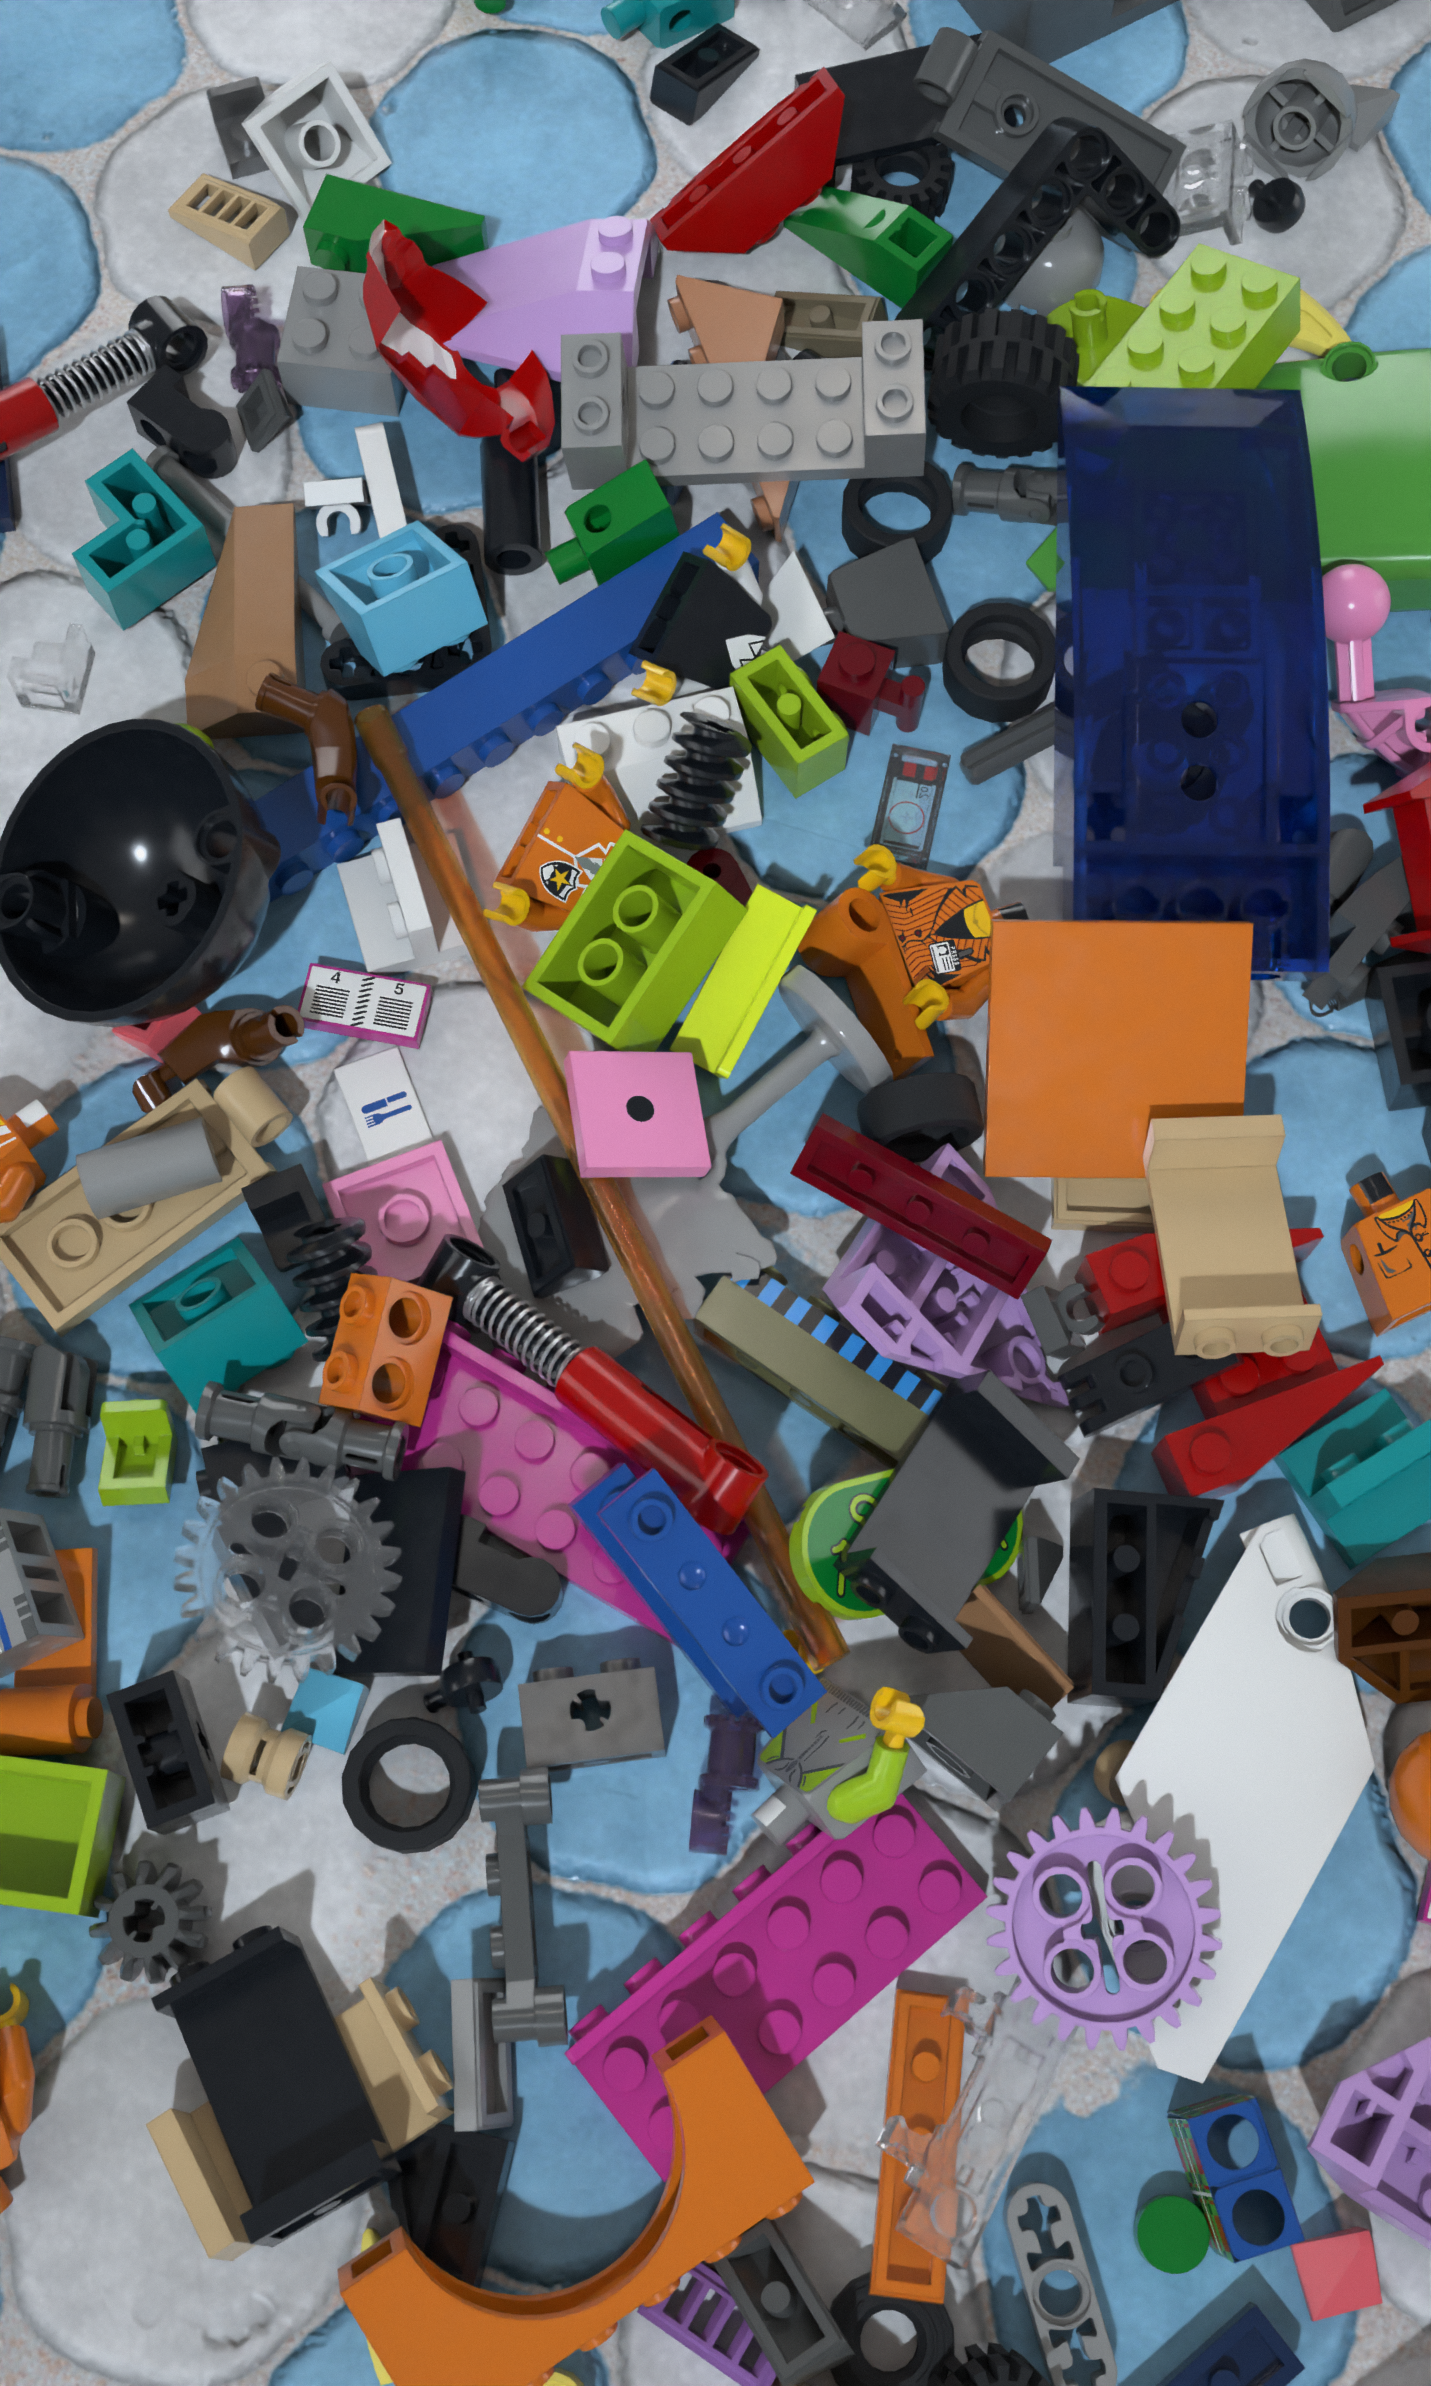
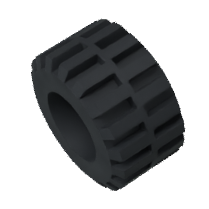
M998 308L985 309L984 314L972 312L964 315L962 322L953 321L945 328V334L939 335L936 342L927 404L930 424L936 426V432L942 438L951 439V445L959 449L971 450L972 454L983 457L990 455L1001 459H1008V456L1022 458L1032 456L1034 451L1044 452L1052 448L1053 442H1061L1066 436L1067 429L1071 428L1073 421V399L1076 395L1079 354L1076 353V343L1073 338L1065 337L1066 330L1060 325L1049 324L1046 317L1038 314L1032 316L1024 314V310L1011 309V311H1000Z

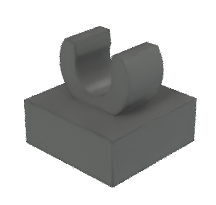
M1080 1283L1071 1284L1060 1292L1041 1285L1020 1295L1045 1355L1065 1360L1085 1351L1086 1349L1080 1335H1092L1104 1327L1103 1317L1099 1315L1089 1316L1082 1321H1077L1073 1315L1075 1303L1079 1299L1086 1298L1092 1294L1089 1286Z

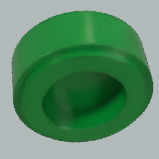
M1172 2194L1158 2195L1146 2201L1135 2217L1133 2235L1136 2247L1145 2261L1153 2267L1166 2273L1181 2274L1194 2269L1204 2259L1210 2242L1209 2227L1201 2210L1191 2201Z

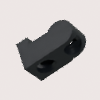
M167 364L127 401L137 433L156 447L162 445L171 447L178 454L179 463L196 475L206 479H217L230 473L237 464L238 454L227 419L222 413L214 409L200 408L189 398L183 376Z
M461 1514L452 1591L521 1622L539 1624L553 1618L561 1608L564 1597L562 1583L555 1568L544 1559L529 1557L519 1560L488 1546L487 1543L491 1534L487 1525Z

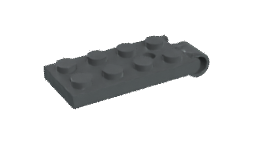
M941 27L913 80L915 90L924 98L935 104L948 106L942 121L937 122L930 137L1004 180L1044 129L1053 120L1061 117H1072L1105 131L1162 195L1187 145L990 29L983 30L977 43H975L969 36L959 30ZM1008 108L1018 109L1023 116L1022 125L1018 127L1008 125L1004 119L1005 110ZM1080 138L1075 141L1071 149V160L1079 152ZM1115 177L1107 186L1106 198L1114 189ZM1042 186L1034 194V197L1039 200L1042 197ZM1081 203L1078 204V207L1085 210L1096 223L1101 236L1129 252L1133 250L1114 240ZM1149 215L1141 225L1140 234L1145 231L1148 225Z

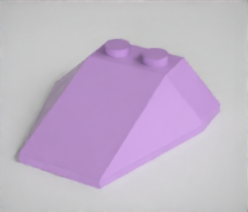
M622 216L588 219L432 265L433 268L457 279L488 302L464 328L451 337L452 340L443 344L453 351H459L462 358L514 371L520 367L533 350L545 369L548 379L561 382V335L621 332L627 367H636L640 351L636 317L638 297L642 278H653L659 249V238L654 227L648 219H628Z

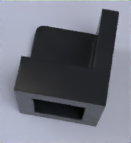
M300 1163L241 1188L248 1207L262 1232L275 1266L282 1273L306 1264L287 1261L286 1254L302 1245L301 1238L293 1236L295 1231L304 1226L326 1220L311 1183Z

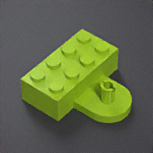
M1199 243L1147 308L1123 299L1105 296L1096 289H1084L1074 294V300L1070 299L1069 302L1060 305L1046 316L1047 323L1058 324L1065 329V337L1073 338L1077 345L1076 353L1079 354L1076 395L1073 399L1078 450L1177 489L1300 332V278Z

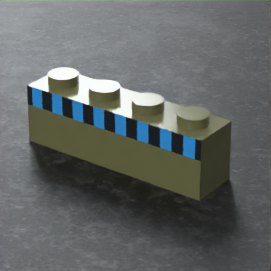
M773 1266L760 1269L759 1279L741 1280L733 1283L731 1273H725L701 1305L695 1319H693V1333L889 1469H894L947 1387L936 1377L923 1370L917 1369L913 1374L894 1360L882 1357L862 1335L859 1337L839 1324L841 1317L830 1305L814 1296H809L807 1300H804L785 1287L788 1284L787 1279Z

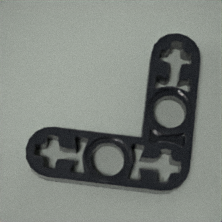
M449 524L438 528L433 533L450 548H459L460 556L467 561L488 621L487 625L471 632L469 635L473 654L472 663L461 664L460 646L456 644L444 646L422 657L424 662L416 672L410 674L391 673L385 677L382 675L375 676V668L360 654L352 639H343L328 646L321 656L320 667L327 690L332 688L349 701L430 692L493 652L479 543L476 535L469 528L462 525ZM354 662L356 667L354 669V676L343 678V664Z

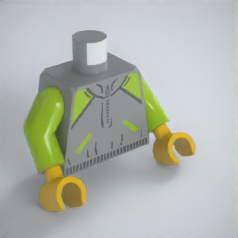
M791 1629L782 1632L813 1674L821 1672L827 1666L830 1659V1651L822 1639ZM822 1677L819 1680L827 1690V1693L774 1739L771 1738L758 1754L757 1765L776 1791L751 1814V1817L770 1840L776 1845L781 1846L806 1820L810 1821L832 1839H844L872 1816L890 1809L896 1802L897 1796L927 1772V1769L905 1738H913L918 1735L925 1723L921 1708L917 1704L910 1703L907 1693L890 1687H882L874 1695L869 1707L826 1678Z

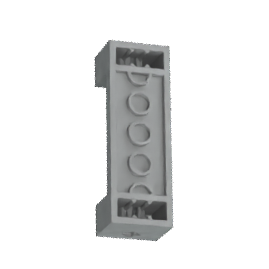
M923 319L862 322V357L627 367L621 332L561 335V449L572 490L597 489L645 459L659 486L924 476L926 415Z

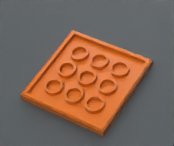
M990 919L983 1146L984 1176L1146 1178L1142 1156L1151 1119L1243 1116L1253 923L1248 921Z

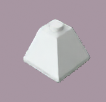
M331 60L308 67L267 96L241 123L303 223L306 221L326 174L365 184L392 164Z

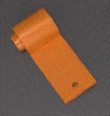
M857 887L846 889L814 916L798 946V951L804 963L816 973L827 977H845L859 1021L884 1054L893 1072V1081L907 1077L935 1055L926 1029H919L915 1024L916 1018L921 1014L919 1007L914 1004L904 1005L902 1002L903 998L912 990V986L889 916L883 904L875 895L865 889Z
M98 1548L54 1550L85 1639L15 1671L14 1687L0 1690V1755L25 1757L82 1754L88 1751L93 1739L98 1738L101 1734L104 1714L101 1701L96 1697Z

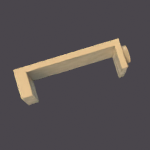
M1281 1114L1151 1119L1142 1157L1175 1355H1198L1205 1359H1218L1232 1353L1265 1352L1270 1356L1282 1357L1299 1351L1310 1350L1322 1318L1320 1304H1304L1276 1167L1286 1136Z
M369 1977L358 1985L365 1998L335 2017V2020L391 2148L395 2153L454 2113V2108L446 2095V2092L454 2087L446 2067L436 2052L431 2049L424 2053L411 2030L420 2024V2021L403 1990L399 1986L390 1990L387 1985ZM207 2101L191 2113L170 2108L147 2123L146 2127L208 2258L233 2261L256 2246L250 2244L239 2217L253 2207L210 2102Z

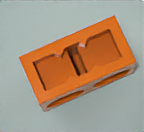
M351 1273L347 1290L340 1302V1319L331 1354L323 1368V1385L318 1403L351 1410L355 1414L392 1423L400 1421L407 1423L409 1426L421 1427L453 1297L393 1277Z

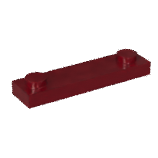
M822 1113L790 1172L793 1176L1017 1300L1045 1258L1052 1243V1239Z

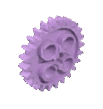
M1088 1807L1081 1808L1079 1829L1071 1830L1060 1814L1052 1817L1055 1838L1049 1841L1035 1829L1030 1830L1027 1836L1035 1853L1029 1857L1021 1852L1010 1850L1006 1856L1013 1867L1019 1872L1017 1877L996 1876L993 1880V1884L1009 1896L1007 1903H996L986 1908L987 1915L1005 1922V1930L990 1935L986 1939L987 1945L996 1948H1008L1010 1955L995 1968L996 1976L1017 1973L1021 1982L1013 1991L1010 2000L1016 2003L1033 1996L1039 2002L1031 2021L1034 2025L1043 2022L1051 2013L1059 2017L1058 2040L1064 2042L1071 2034L1075 2025L1085 2028L1087 2047L1090 2050H1094L1099 2041L1101 2030H1111L1119 2051H1122L1126 2048L1128 2028L1136 2026L1149 2044L1155 2042L1154 2018L1160 2015L1168 2024L1177 2029L1181 2026V2019L1174 2003L1178 1999L1197 2007L1202 2003L1201 1996L1190 1983L1192 1977L1214 1980L1216 1976V1971L1208 1963L1200 1959L1201 1951L1222 1949L1221 1939L1202 1932L1203 1924L1213 1922L1221 1917L1220 1908L1201 1906L1197 1899L1213 1886L1210 1878H1199L1189 1881L1185 1873L1191 1868L1197 1856L1192 1851L1173 1859L1168 1853L1174 1838V1832L1171 1830L1162 1834L1155 1842L1146 1838L1148 1817L1142 1815L1136 1821L1131 1831L1122 1829L1119 1808L1112 1807L1105 1826H1096L1090 1809ZM1090 1861H1097L1101 1866L1106 1910L1109 1918L1112 1920H1122L1124 1929L1114 1933L1112 1940L1113 1954L1120 1983V1989L1117 1993H1111L1106 1988L1101 1943L1098 1935L1094 1933L1086 1934L1083 1927L1084 1924L1091 1922L1095 1915L1094 1899L1087 1865ZM1137 1865L1146 1869L1152 1876L1155 1884L1154 1893L1146 1903L1138 1906L1129 1905L1121 1901L1115 1894L1113 1877L1121 1867ZM1066 1874L1079 1884L1082 1892V1903L1075 1912L1059 1914L1046 1905L1042 1896V1889L1045 1880L1049 1876ZM1150 1940L1158 1944L1164 1951L1167 1965L1158 1977L1141 1979L1133 1975L1127 1968L1125 1951L1133 1942ZM1068 1948L1078 1949L1091 1959L1094 1967V1977L1087 1985L1079 1988L1069 1987L1057 1978L1054 1971V1958L1060 1951Z

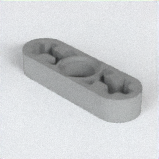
M1038 2181L1022 2183L1015 2187L1006 2198L1003 2207V2221L1049 2382L1052 2386H1079L1073 2379H1063L1062 2370L1068 2369L1073 2365L1068 2341L1062 2336L1054 2343H1051L1049 2330L1074 2329L1089 2318L1091 2332L1076 2333L1081 2350L1090 2360H1100L1101 2369L1095 2370L1090 2374L1092 2386H1116L1117 2366L1070 2206L1062 2193L1048 2184ZM1037 2196L1042 2205L1047 2207L1054 2206L1056 2210V2218L1046 2222V2230L1051 2246L1057 2249L1066 2242L1069 2256H1048L1030 2267L1027 2254L1042 2253L1034 2230L1028 2227L1020 2228L1018 2216L1028 2212L1027 2199ZM1055 2270L1070 2272L1075 2277L1079 2286V2299L1076 2306L1070 2312L1063 2315H1054L1047 2312L1039 2299L1041 2281L1048 2273Z

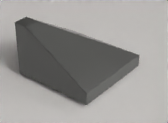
M1027 1536L1018 1547L1019 1552L1016 1557L1019 1611H1022V1614H1033L1041 1604L1063 1559V1546L1038 1536Z

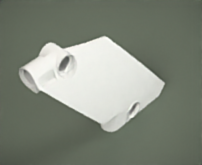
M1295 1513L1239 1534L1245 1549L1244 1554L1115 1777L1128 1809L1120 1813L1122 1829L1131 1831L1136 1821L1142 1815L1148 1817L1146 1838L1155 1842L1168 1830L1174 1832L1173 1842L1168 1851L1173 1859L1192 1851L1197 1856L1191 1868L1185 1873L1189 1881L1199 1878H1210L1213 1886L1197 1898L1199 1905L1220 1908L1221 1917L1213 1922L1203 1924L1202 1932L1221 1939L1222 1949L1201 1951L1200 1959L1208 1963L1216 1971V1976L1214 1980L1192 1977L1190 1982L1201 1996L1202 2003L1197 2007L1178 1999L1174 2005L1179 2012L1181 2026L1176 2029L1159 2015L1153 2019L1155 2042L1148 2043L1158 2069L1202 2084L1269 1966L1375 1768L1351 1670L1341 1664L1335 1655L1333 1597ZM1310 1600L1323 1607L1328 1618L1327 1629L1323 1635L1318 1638L1308 1639L1295 1633L1290 1625L1289 1615L1291 1608L1297 1602ZM1107 1818L1095 1822L1096 1826H1105ZM1090 1861L1087 1865L1094 1899L1095 1916L1115 1963L1112 1940L1114 1933L1121 1929L1118 1926V1921L1110 1919L1107 1914L1101 1866L1097 1861ZM1127 1865L1121 1867L1113 1877L1115 1894L1125 1903L1133 1900L1146 1903L1154 1893L1155 1884L1152 1876L1146 1869L1140 1866ZM1150 1940L1133 1942L1125 1951L1127 1968L1133 1975L1141 1979L1158 1977L1167 1965L1164 1951L1158 1944Z

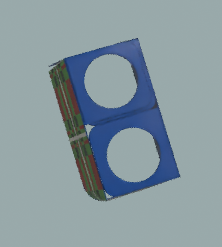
M1226 2093L1167 2112L1168 2114L1184 2118L1167 2119L1195 2204L1201 2210L1208 2223L1210 2233L1209 2245L1214 2252L1233 2263H1237L1305 2241L1257 2097ZM1235 2114L1244 2117L1253 2125L1257 2132L1259 2140L1257 2155L1248 2166L1242 2169H1227L1219 2165L1209 2152L1207 2144L1208 2132L1211 2125L1221 2116ZM1210 2187H1221L1216 2191L1213 2198ZM1255 2189L1267 2191L1275 2196L1280 2202L1285 2216L1284 2228L1280 2236L1274 2242L1263 2246L1246 2242L1237 2233L1233 2223L1232 2214L1237 2199L1243 2193Z

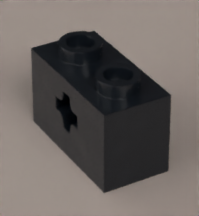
M171 1670L106 1695L148 1830L167 1835L231 1810L188 1679Z

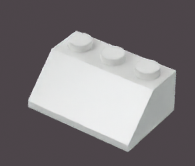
M733 686L670 700L664 706L651 704L557 725L556 732L560 763L570 769L575 765L578 757L576 749L572 748L575 742L602 756L604 760L603 774L613 786L631 822L630 832L659 849L670 847L645 836L640 829L643 824L661 825L662 819L648 809L650 802H669L670 796L656 786L657 779H676L678 776L676 771L664 763V759L667 755H685L686 750L672 739L674 732L692 733L694 726L682 718L680 713L694 712L715 718L730 725L748 739ZM751 752L746 757L735 758L742 764L744 771L739 780L727 781L734 788L736 794L731 803L719 804L726 811L727 819L723 826L713 828L718 835L762 826ZM565 779V782H566V783H568V784H570L571 786H573V783H571V782H569L568 780Z

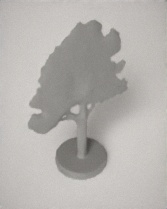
M802 965L793 966L782 976L778 988L788 1010L809 1038L778 1065L768 1071L725 1109L703 1118L712 1164L708 1174L701 1179L699 1177L582 1178L609 1265V1271L596 1279L543 1299H537L533 1296L502 1185L542 1154L572 1159L577 1164L578 1157L571 1110L547 1105L542 1108L539 1107L534 1112L529 1140L521 1149L524 1160L518 1164L508 1166L501 1174L502 1179L498 1186H495L487 1194L484 1200L486 1210L483 1216L480 1217L478 1234L484 1249L500 1262L501 1268L498 1274L501 1281L504 1282L505 1288H512L513 1294L517 1293L521 1296V1301H529L530 1307H536L538 1314H545L546 1320H553L555 1327L560 1326L563 1333L571 1334V1340H579L580 1347L586 1346L589 1348L596 1346L614 1359L639 1343L644 1331L634 1306L643 1300L656 1304L670 1301L676 1319H695L704 1301L706 1291L696 1278L697 1276L708 1273H731L733 1283L741 1280L759 1279L760 1269L775 1265L778 1256L772 1240L761 1236L752 1223L751 1218L747 1217L736 1203L737 1200L732 1193L724 1192L719 1185L725 1177L726 1167L728 1166L726 1152L731 1143L773 1104L800 1084L815 1068L827 1060L851 1084L865 1094L893 1082V1072L884 1054L869 1032L833 990ZM473 1323L471 1324L470 1330L474 1335L482 1332L480 1327L474 1326ZM491 1339L494 1348L507 1352L505 1347L498 1345L497 1340Z

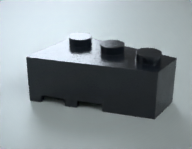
M1093 1488L1070 1502L1068 1677L1074 1682L1072 1684L1074 1688L1067 1694V1703L1133 1709L1159 1700L1186 1620L1182 1616L1193 1583L1199 1579L1205 1562V1558L1202 1556L1214 1521L1219 1519L1225 1500Z

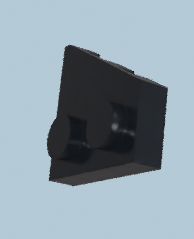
M440 2122L394 2153L402 2173L387 2181L391 2207L398 2216L400 2226L402 2225L415 2245L431 2261L455 2278L480 2288L516 2141L478 2131L455 2132L454 2125Z

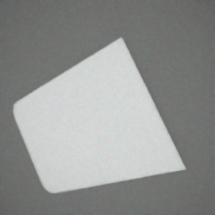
M793 550L763 592L761 608L772 618V627L762 645L770 650L781 645L794 662L832 640L835 636Z

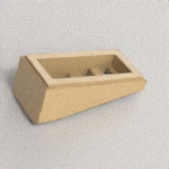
M204 173L168 209L172 219L255 271L290 235L283 207L265 197ZM207 195L210 197L199 210L194 209ZM219 204L224 205L214 217L210 215ZM234 213L238 214L231 223L226 222ZM248 222L252 223L247 230L243 229Z

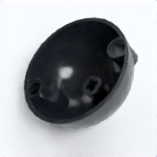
M129 719L107 724L74 741L61 750L40 770L21 795L7 820L0 839V964L9 981L28 1002L44 1013L67 1021L115 1028L165 1020L186 1012L214 994L234 976L248 958L262 931L270 903L268 882L277 869L281 857V847L276 836L266 829L262 814L237 771L215 749L196 734L180 725L158 719ZM76 901H77V906H78V918H77Z

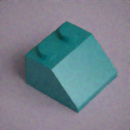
M239 1236L128 1305L155 1355L195 1413H197L203 1390L209 1381L221 1383L224 1386V1390L237 1392L240 1385L263 1370L274 1369L286 1363L294 1355L296 1349L308 1342L276 1289Z

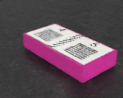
M310 963L298 1012L303 1018L304 1028L419 1049L433 992L430 984Z

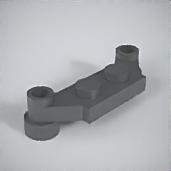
M548 1766L520 1769V1776L482 1779L478 1782L481 1822H495L498 1853L486 1854L489 1897L501 1896L502 1925L490 1926L493 1970L505 1969L506 1998L492 1999L493 2036L495 2044L537 2040L538 2047L568 2045V2021L564 1984L538 1987L539 1975L530 1839L527 1828L529 1825L553 1823L550 1772Z

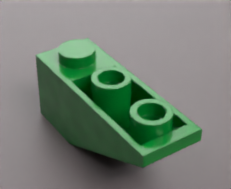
M824 185L821 193L813 202L807 206L798 207L784 219V227L901 309L952 247L954 236L910 205Z

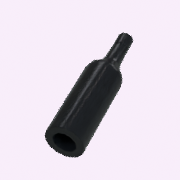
M506 368L496 370L494 372V388L509 381L515 371ZM501 435L483 437L480 443L485 565L490 570L502 575L515 576L527 574L539 568L542 563L537 456L521 462L502 446L500 441Z

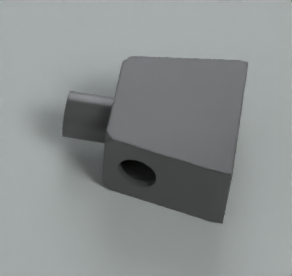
M914 537L904 539L837 568L828 575L827 608L822 609L835 638L821 646L833 644L839 631L896 651L893 669L933 665L943 662L949 629Z

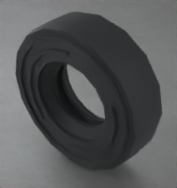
M870 2272L849 2281L832 2301L829 2311L855 2355L843 2364L830 2369L835 2383L838 2386H928L927 2382L933 2372L945 2381L949 2369L943 2361L952 2353L955 2355L954 2326L945 2305L868 2295ZM882 2310H895L904 2314L913 2323L917 2333V2347L913 2358L905 2367L896 2371H882L873 2367L865 2359L861 2350L860 2336L864 2324L872 2315Z

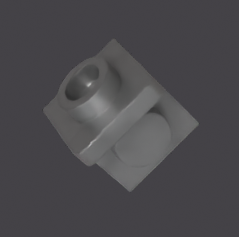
M254 76L208 89L206 94L215 129L233 180L270 170L241 124L265 99L260 79Z

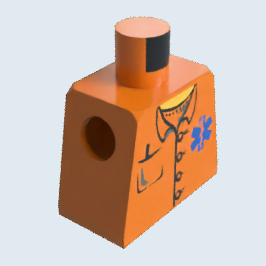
M1383 1172L1373 1174L1350 1188L1349 1192L1365 1218L1354 1224L1341 1239L1342 1252L1376 1337L1431 1311V1188L1400 1201Z

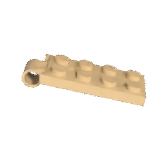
M243 1067L227 1076L218 1085L213 1096L211 1095V1089L205 1081L196 1078L104 1145L108 1146L203 1117L207 1124L222 1176V1182L98 1220L89 1206L76 1165L29 1199L17 1219L9 1223H0V1260L60 1337H63L246 1200L241 1188L278 1173L270 1162L264 1161L255 1148L264 1146L280 1136L290 1125L293 1115L254 1067Z

